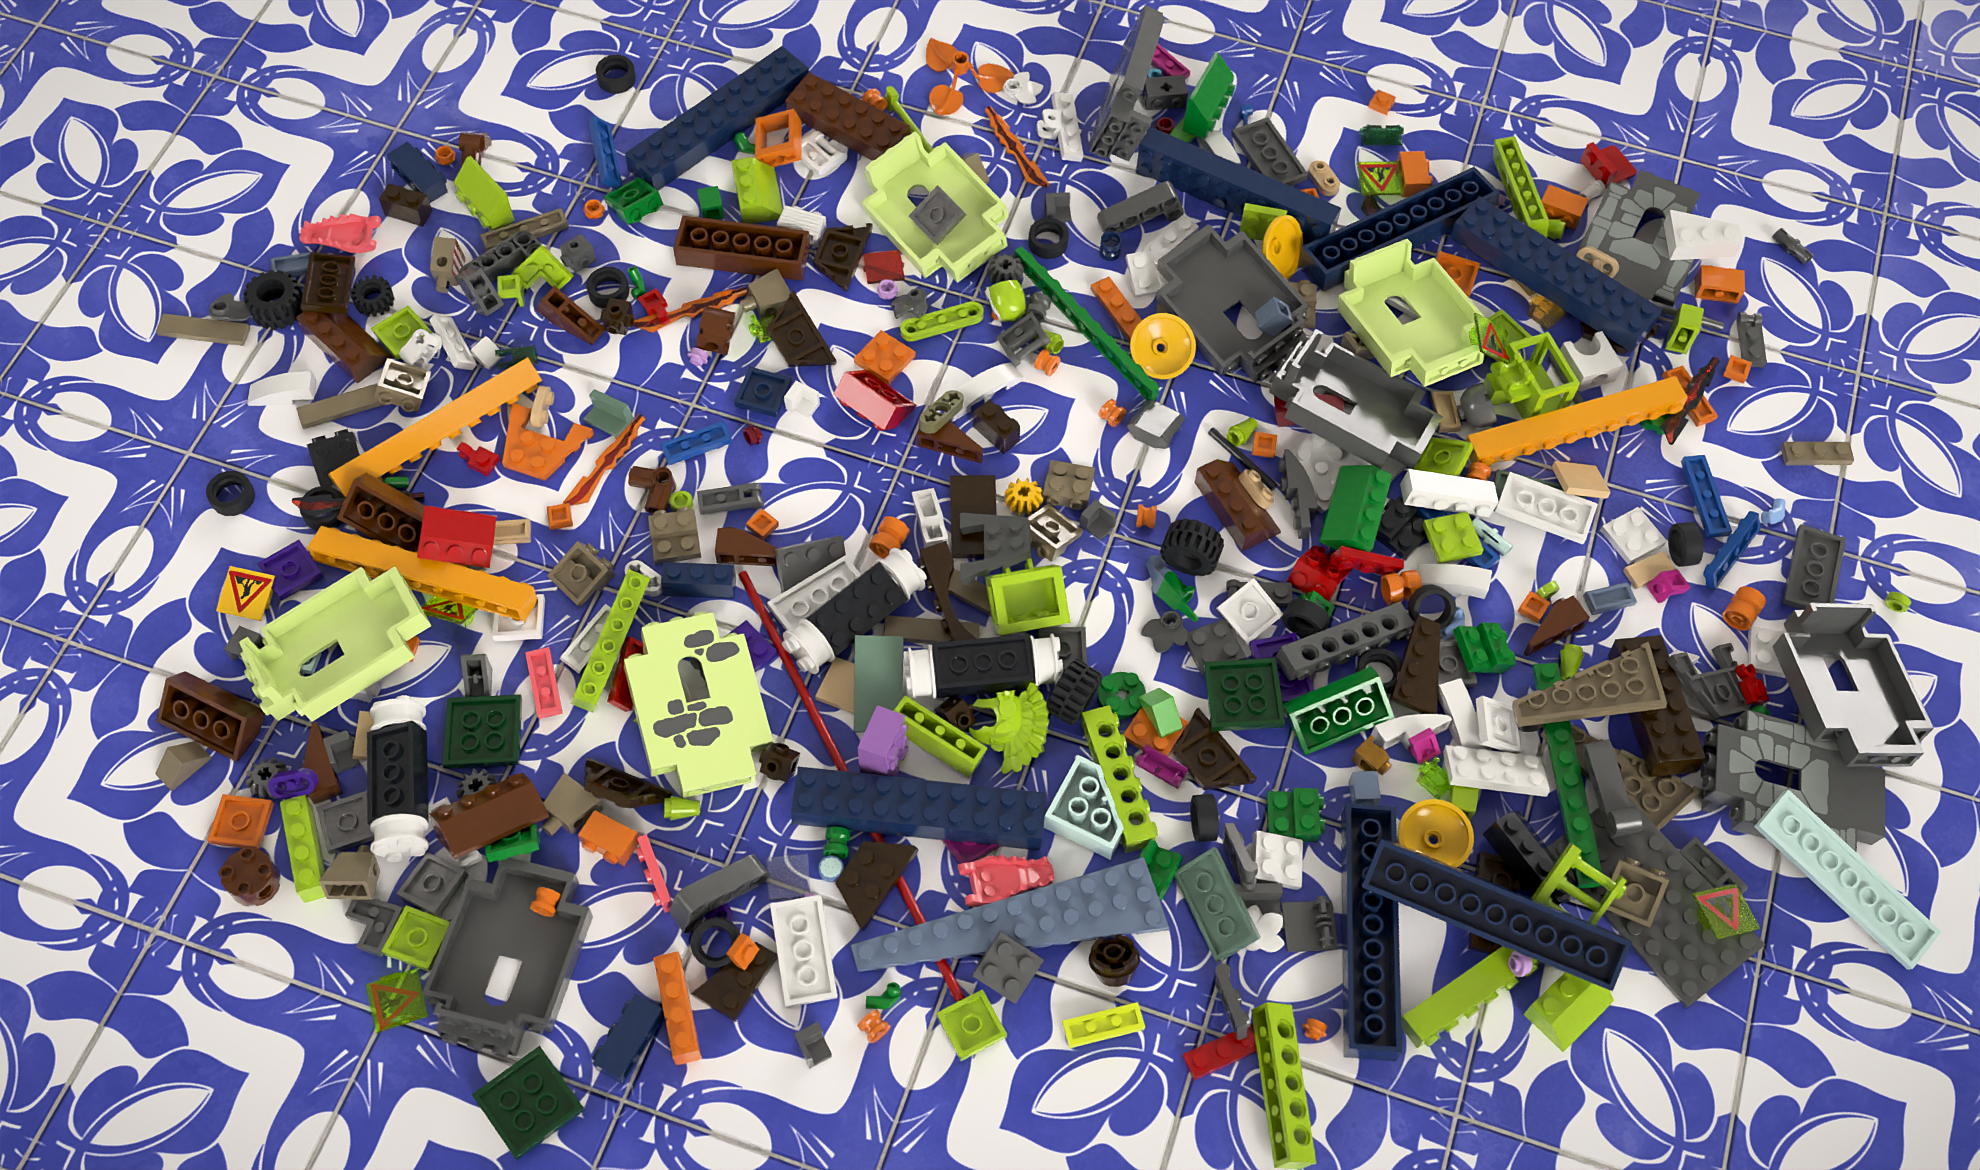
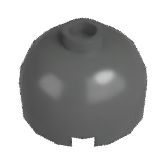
M1483 382L1467 388L1461 395L1460 406L1457 407L1461 420L1465 419L1470 426L1480 429L1493 426L1497 421L1493 404L1488 396L1484 395L1488 391Z

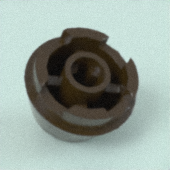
M1117 934L1116 938L1103 940V937L1096 940L1091 947L1088 961L1101 983L1110 987H1120L1132 980L1140 963V954L1130 938Z

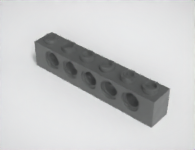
M1400 601L1281 646L1275 658L1288 681L1294 679L1303 680L1315 671L1323 672L1333 664H1344L1351 657L1357 655L1361 657L1372 649H1383L1393 641L1401 642L1410 636L1414 622Z

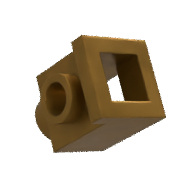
M1371 735L1355 750L1351 761L1363 771H1377V775L1381 774L1383 776L1392 766L1389 763L1390 757L1384 748L1373 743L1375 738Z

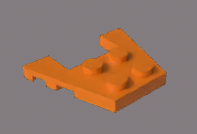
M513 403L502 461L505 468L545 481L565 463V459L572 452H576L581 448V443L586 439H590L594 434L592 428L577 423L573 424L564 441L525 429L530 420L532 409Z

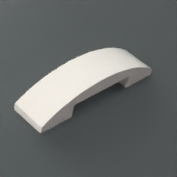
M1012 362L995 366L976 375L956 389V391L964 395L963 408L951 418V421L954 422L971 412V406L1003 387L1006 390L1023 381L1025 377Z

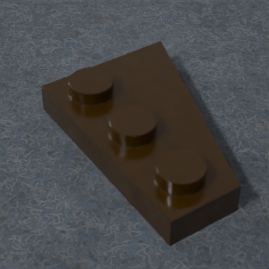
M755 942L759 951L745 970L737 967L731 961L693 991L691 995L736 1022L776 962L778 954Z

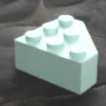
M1078 755L1045 815L1044 828L1111 860L1122 839L1124 828L1117 815L1110 790L1107 788L1101 766Z

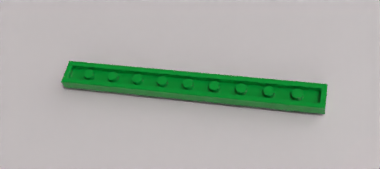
M1022 246L1015 250V258H1020L1021 264L1024 267V274L1042 293L1050 297L1052 303L1146 400L1157 401L1159 393L1157 382L1148 377L1143 368L1130 358L1126 350H1122L1116 344L1115 339L1102 329L1099 322L1094 321L1089 316L1084 307L1079 306L1074 297L1062 288L1059 281L1053 279L1048 274L1047 269L1035 260L1032 253L1027 252Z
M1558 663L1533 665L1532 671L1536 690L1543 691L1552 687L1553 683L1561 680ZM1570 720L1545 723L1544 730L1567 843L1569 845L1571 842L1582 850L1579 854L1582 856L1581 859L1602 873ZM1577 868L1573 869L1577 888L1602 887V885Z

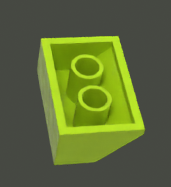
M471 156L467 157L454 180L456 189L454 194L458 201L466 204L471 215H476L485 229L488 228L492 231L513 223L515 220L507 193Z
M753 157L731 160L742 223L753 224L779 220L783 208L774 167Z
M1564 972L1523 1015L1557 1048L1564 1052L1614 1002V998L1610 990Z

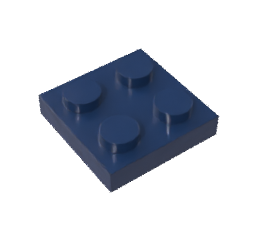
M749 366L734 400L735 407L777 418L784 402V396L792 384L791 377Z

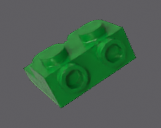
M639 177L603 197L606 204L614 209L618 218L627 225L641 221L645 215L657 212L664 205L659 191Z
M1482 622L1477 627L1457 626L1453 630L1468 672L1504 674L1515 665V653L1509 649L1507 633L1502 630L1500 623Z
M1293 788L1292 792L1267 791L1268 833L1300 839L1303 842H1318L1320 835L1325 832V819H1320L1319 810L1323 811L1324 797L1319 796L1318 789Z
M538 824L530 825L486 845L488 862L502 861L508 857L529 854L539 850V844L541 843Z

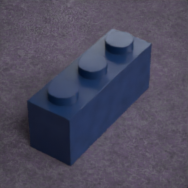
M406 142L387 154L391 168L413 191H420L426 194L430 203L448 193L445 184L447 179L443 173L437 172L429 159L425 160L417 147L413 148L409 142Z
M663 562L661 586L664 596L734 599L737 578L734 565Z
M636 994L632 1000H628L621 1011L622 1016L618 1023L612 1024L607 1033L608 1039L605 1044L599 1046L593 1055L595 1069L622 1085L626 1082L665 1018L661 1007Z

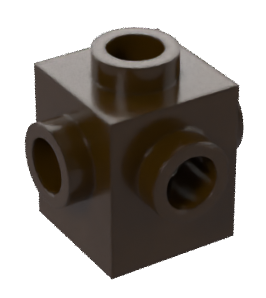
M609 298L606 309H603L600 315V321L603 322L606 332L621 335L627 334L629 327L631 328L634 323V314L630 301Z
M956 696L949 697L934 709L937 716L965 734L977 722L973 716V708L964 699Z
M773 743L767 749H763L760 755L759 763L762 764L759 772L765 774L769 779L787 782L795 775L801 753L789 749V746L786 744Z

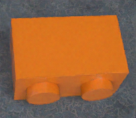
M1403 151L1399 153L1396 164H1398L1397 174L1401 196L1410 197L1433 185V178L1429 176L1430 163L1428 159L1426 160L1425 151Z
M1549 184L1541 201L1548 219H1561V222L1566 223L1565 227L1575 230L1589 199Z
M1701 265L1695 276V298L1738 304L1745 292L1744 270Z
M596 810L593 811L578 834L582 843L581 846L586 851L593 854L596 851L602 854V857L613 865L619 863L625 866L639 844L637 839L639 836L636 831Z

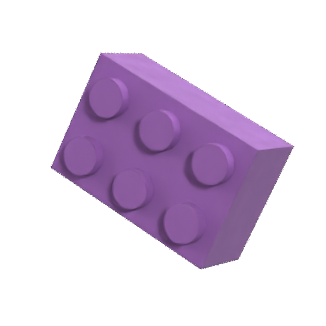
M878 705L876 706L858 746L860 773L897 777L899 772L898 763L900 759H905L909 748L906 746L908 726L905 725V715Z

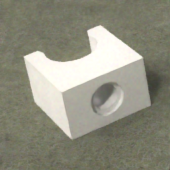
M1602 331L1595 333L1588 347L1590 355L1578 352L1571 341L1563 343L1560 349L1580 382L1577 389L1579 392L1615 381L1623 366Z

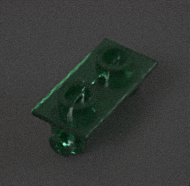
M1366 124V126H1362L1359 129L1361 145L1403 144L1401 135L1404 134V126H1400V124L1385 125V128H1382V125Z

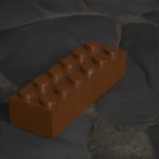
M810 72L785 100L787 110L794 108L803 124L816 131H820L823 135L871 161L876 160L889 148L897 145L904 137L911 135L910 125Z
M682 215L673 251L676 265L759 276H764L774 269H778L783 279L803 281L810 251L809 231Z

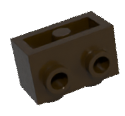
M388 184L379 198L385 216L422 227L433 212L426 194L406 189L403 186Z
M989 399L973 412V427L1002 454H1005L1020 442L1019 423L1014 418H1010L1000 405H995Z

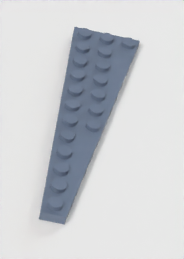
M1143 857L851 945L858 972L891 968L897 965H914L917 962L924 961L936 962L947 958L956 957L958 959L966 958L969 955H984L999 931L1005 933L1026 948L1033 949L1048 947L1054 944H1070L1071 942L1081 940L1093 941L1101 937L1115 938L1117 934L1136 933L1138 935L1168 931L1169 926Z

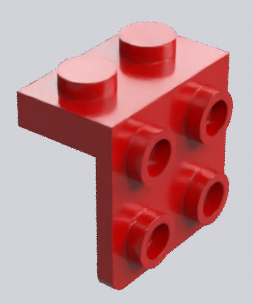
M1594 142L1586 145L1580 162L1595 180H1601L1604 183L1605 189L1608 188L1610 182L1618 184L1634 177L1637 173L1634 166L1614 145L1600 150Z
M1312 546L1297 560L1286 582L1291 583L1306 594L1315 591L1330 602L1338 585L1351 573L1352 568L1343 569L1338 565L1330 564V555H1326L1325 548Z

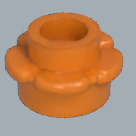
M441 146L436 150L435 159L441 165H449L455 161L456 153L449 146Z
M592 199L585 203L584 213L587 218L598 219L603 215L605 208L600 201Z
M1308 1018L1306 1024H1302L1305 1036L1313 1040L1319 1041L1320 1037L1327 1036L1325 1033L1327 1025L1321 1021Z

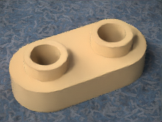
M1320 160L1313 161L1308 169L1311 181L1321 194L1325 196L1336 195L1340 187V181L1326 162Z
M1592 246L1582 248L1576 255L1611 278L1619 270V264L1614 258ZM1587 253L1591 254L1592 260H1587L1585 255ZM1604 265H1611V271H1606Z
M539 386L530 416L532 427L542 428L548 422V409L554 402V392H551L550 387Z
M1245 469L1239 475V481L1260 507L1268 509L1274 503L1273 492L1264 486L1261 482V476L1255 470Z

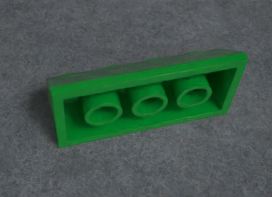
M1217 52L1214 53L1189 97L1182 129L1183 132L1204 139L1209 131L1213 132L1216 120L1220 119L1223 108H1226L1229 96L1232 97L1236 86L1233 84L1234 74Z
M1374 465L1341 466L1319 542L1336 550L1343 546L1370 552L1374 546L1392 474Z
M1372 667L1283 703L1290 726L1304 755H1308L1395 718L1381 678Z

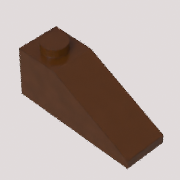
M556 286L546 294L535 308L552 324L590 345H593L605 331L601 324Z
M950 420L935 433H924L918 429L917 446L982 463L983 448Z
M734 527L717 529L714 551L717 563L777 567L775 555L777 547L742 529Z
M1574 595L1567 599L1562 597L1552 604V609L1524 651L1526 657L1585 627L1590 616Z
M317 722L311 724L302 768L314 771L318 777V785L310 794L306 795L314 805L344 794L338 775L330 764L323 742V738H325L324 733Z

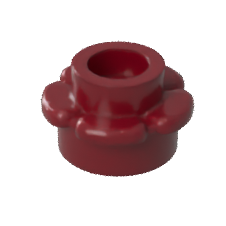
M1168 117L1160 118L1155 124L1157 130L1168 135L1175 128L1173 121Z
M749 424L748 428L743 429L744 438L750 446L760 444V439L763 436L758 426L753 427L752 424Z

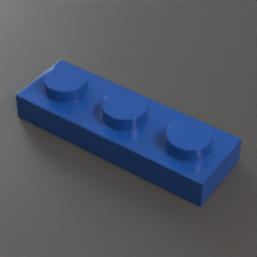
M724 421L660 443V446L670 466L731 444L732 438Z

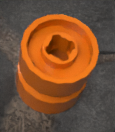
M886 516L877 528L878 533L874 534L870 540L869 548L874 554L885 559L889 556V551L892 548L901 549V544L905 542L910 530L901 520Z
M1415 569L1403 571L1400 573V576L1397 573H1392L1381 577V592L1384 601L1388 605L1402 602L1403 599L1409 601L1415 590L1422 587L1420 575Z
M1748 586L1740 587L1731 599V603L1728 604L1722 613L1724 621L1734 629L1741 631L1749 630L1766 605L1764 595L1755 588Z

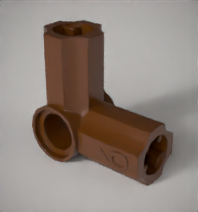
M462 132L460 134L458 146L459 150L462 151L461 168L469 156L481 166L482 153L489 146H492V138L486 132Z
M633 466V468H630L628 474L629 486L650 490L644 507L645 511L652 515L658 510L666 511L670 496L677 487L671 470L666 467L650 469Z

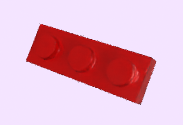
M1343 546L1330 555V564L1338 565L1343 569H1357L1363 573H1375L1383 576L1398 573L1404 569L1403 559Z
M631 636L624 640L607 700L609 704L624 712L631 711L633 707L624 670V659H628L633 654L643 655V643Z
M1251 1023L1250 1027H1247V1038L1237 1040L1233 1031L1184 1053L1182 1058L1193 1080L1257 1053L1253 1023Z

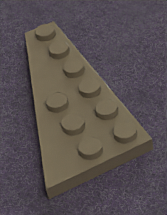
M1648 641L1631 652L1628 650L1621 653L1620 657L1611 661L1605 660L1574 674L1568 680H1560L1553 683L1552 687L1543 691L1537 690L1513 701L1512 708L1517 727L1662 709L1666 708L1667 701Z
M1571 724L1580 770L1587 778L1583 745L1603 741V739L1598 740L1586 734L1585 730ZM1544 730L1540 736L1547 741ZM1613 747L1628 797L1659 830L1668 824L1702 791L1701 788L1695 785L1691 787L1681 782V778L1675 775L1649 777L1643 759L1623 749L1620 751Z

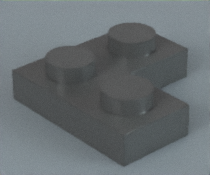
M373 898V900H352L345 913V917L367 925L356 946L358 950L383 957L384 954L381 951L404 910L403 907Z

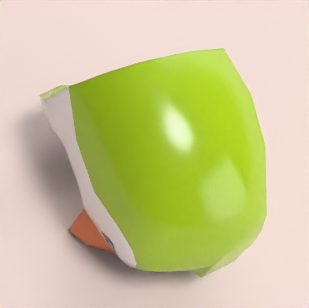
M1017 280L999 282L985 290L986 297H988L993 310L991 314L993 319L1001 320L1002 322L1013 321L1015 323L1025 314L1026 298L1024 290Z

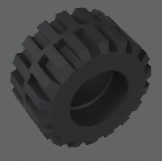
M268 270V273H259L260 276H254L251 279L252 282L246 284L247 289L243 291L244 302L256 324L262 325L265 329L271 327V330H277L278 327L284 329L287 325L291 326L295 324L296 317L304 312L301 311L303 293L295 277H292L288 272Z
M1178 519L1170 524L1162 543L1160 554L1169 566L1184 574L1192 576L1210 575L1215 571L1224 548V539L1219 532L1204 522L1194 519Z
M1078 659L1072 661L1061 675L1047 701L1049 713L1071 726L1077 723L1081 718L1082 712L1086 711L1102 682V673Z

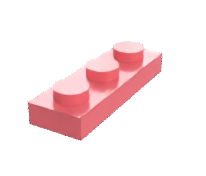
M546 647L525 652L538 718L543 719L563 714L550 648Z
M647 834L637 838L640 847L635 849L640 862L646 861L648 868L644 870L648 884L654 883L656 891H653L652 895L656 906L662 905L664 912H669L672 901Z

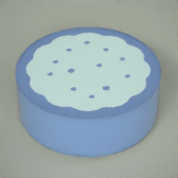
M836 856L824 857L818 866L819 875L826 882H836L844 870L843 862Z

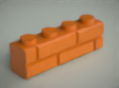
M678 951L656 956L653 959L674 1062L676 1065L700 1060L702 1056L680 953Z

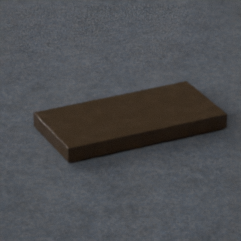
M310 252L301 301V311L348 314L355 268L354 256Z
M995 475L950 476L952 557L984 558V531L962 534L960 529V513L997 515Z

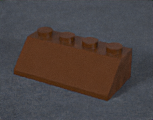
M304 311L296 317L302 332L357 384L384 365L387 358H393L387 350L348 315Z
M1216 459L1197 468L1194 483L1241 552L1281 534V530L1267 510L1260 507L1239 481L1238 477L1241 473L1235 464Z
M365 473L353 480L337 519L383 544L399 546L407 551L418 552L425 505Z
M184 671L166 678L156 721L237 762L260 733L265 713L261 708Z
M523 772L511 775L507 780L500 783L488 785L482 791L466 795L457 802L443 805L436 811L429 813L437 839L454 859H458L549 817L548 811L533 782Z

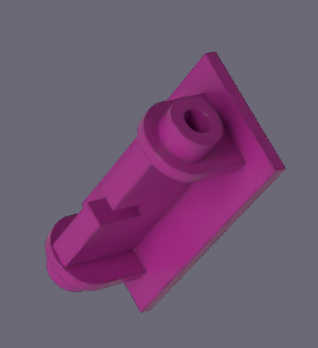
M1147 744L1135 760L1138 767L1179 789L1189 769Z

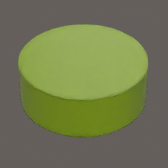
M686 491L673 493L670 497L672 511L676 512L680 507H688L691 510L693 508L691 494Z
M1554 580L1542 586L1536 594L1547 600L1560 590V587Z
M1889 592L1884 603L1889 609L1903 613L1908 610L1911 600L1902 593Z

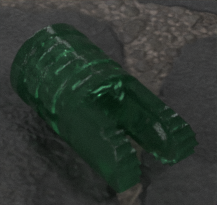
M535 345L495 350L496 356L512 355L513 361L498 363L497 370L510 368L527 357L532 364H538Z

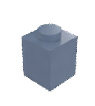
M1275 297L1255 312L1257 327L1262 332H1266L1273 337L1293 322L1289 305Z
M1377 771L1352 772L1348 781L1351 803L1378 805L1381 796Z

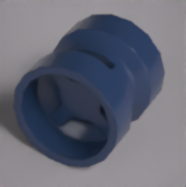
M1107 231L1101 236L1099 254L1106 261H1114L1120 256L1122 238L1117 232Z

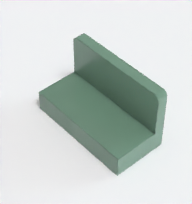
M596 389L589 394L594 407L584 417L586 423L618 437L634 420L628 404Z

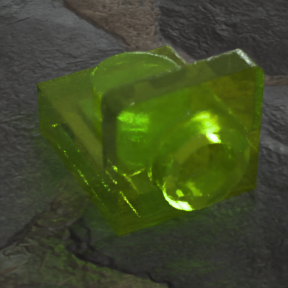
M775 313L759 320L756 319L754 314L750 315L751 324L748 325L752 337H757L760 344L771 340L766 327L776 317Z
M1437 756L1431 762L1427 759L1418 768L1420 773L1416 781L1432 796L1440 799L1450 790L1452 785H1450L1448 774L1438 766L1440 759Z

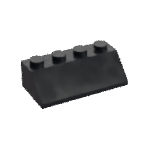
M1511 811L1501 817L1483 833L1487 841L1532 897L1558 861L1519 811ZM1566 872L1564 876L1567 877V881L1576 886V882ZM1556 888L1550 895L1552 902L1559 907L1574 898L1562 889L1557 890Z

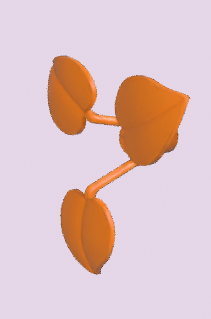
M932 37L929 39L926 48V62L930 69L936 72H942L946 68L953 69L954 71L951 88L947 85H938L930 92L929 102L934 113L937 115H950L961 108L964 101L963 93L955 90L958 75L965 74L968 69H970L976 79H980V88L988 93L1000 92L1003 90L1006 81L1014 77V73L1009 69L992 63L981 65L978 68L977 74L972 67L973 64L969 63V57L965 52H958L951 44L938 41Z

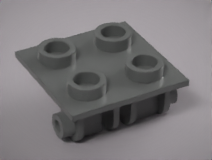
M1318 896L1316 901L1281 903L1287 952L1338 950L1332 901L1326 900V896Z

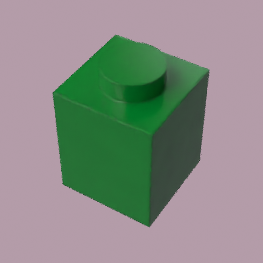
M718 186L697 189L702 217L716 220L724 219L723 205Z

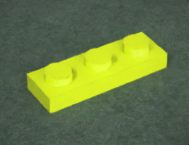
M1138 1002L1062 1021L1069 1048L1145 1029Z

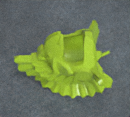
M1030 682L1027 690L1023 691L1019 697L1014 696L1015 690L997 692L996 698L977 699L972 705L982 709H991L996 715V724L992 727L983 725L977 731L969 728V731L974 739L991 745L994 751H1004V761L1001 767L1003 774L1011 770L1019 772L1022 770V765H1029L1031 757L1037 758L1040 753L1044 752L1043 745L1046 742V735L1048 733L1049 711L1047 709V702L1043 699V695L1035 683Z

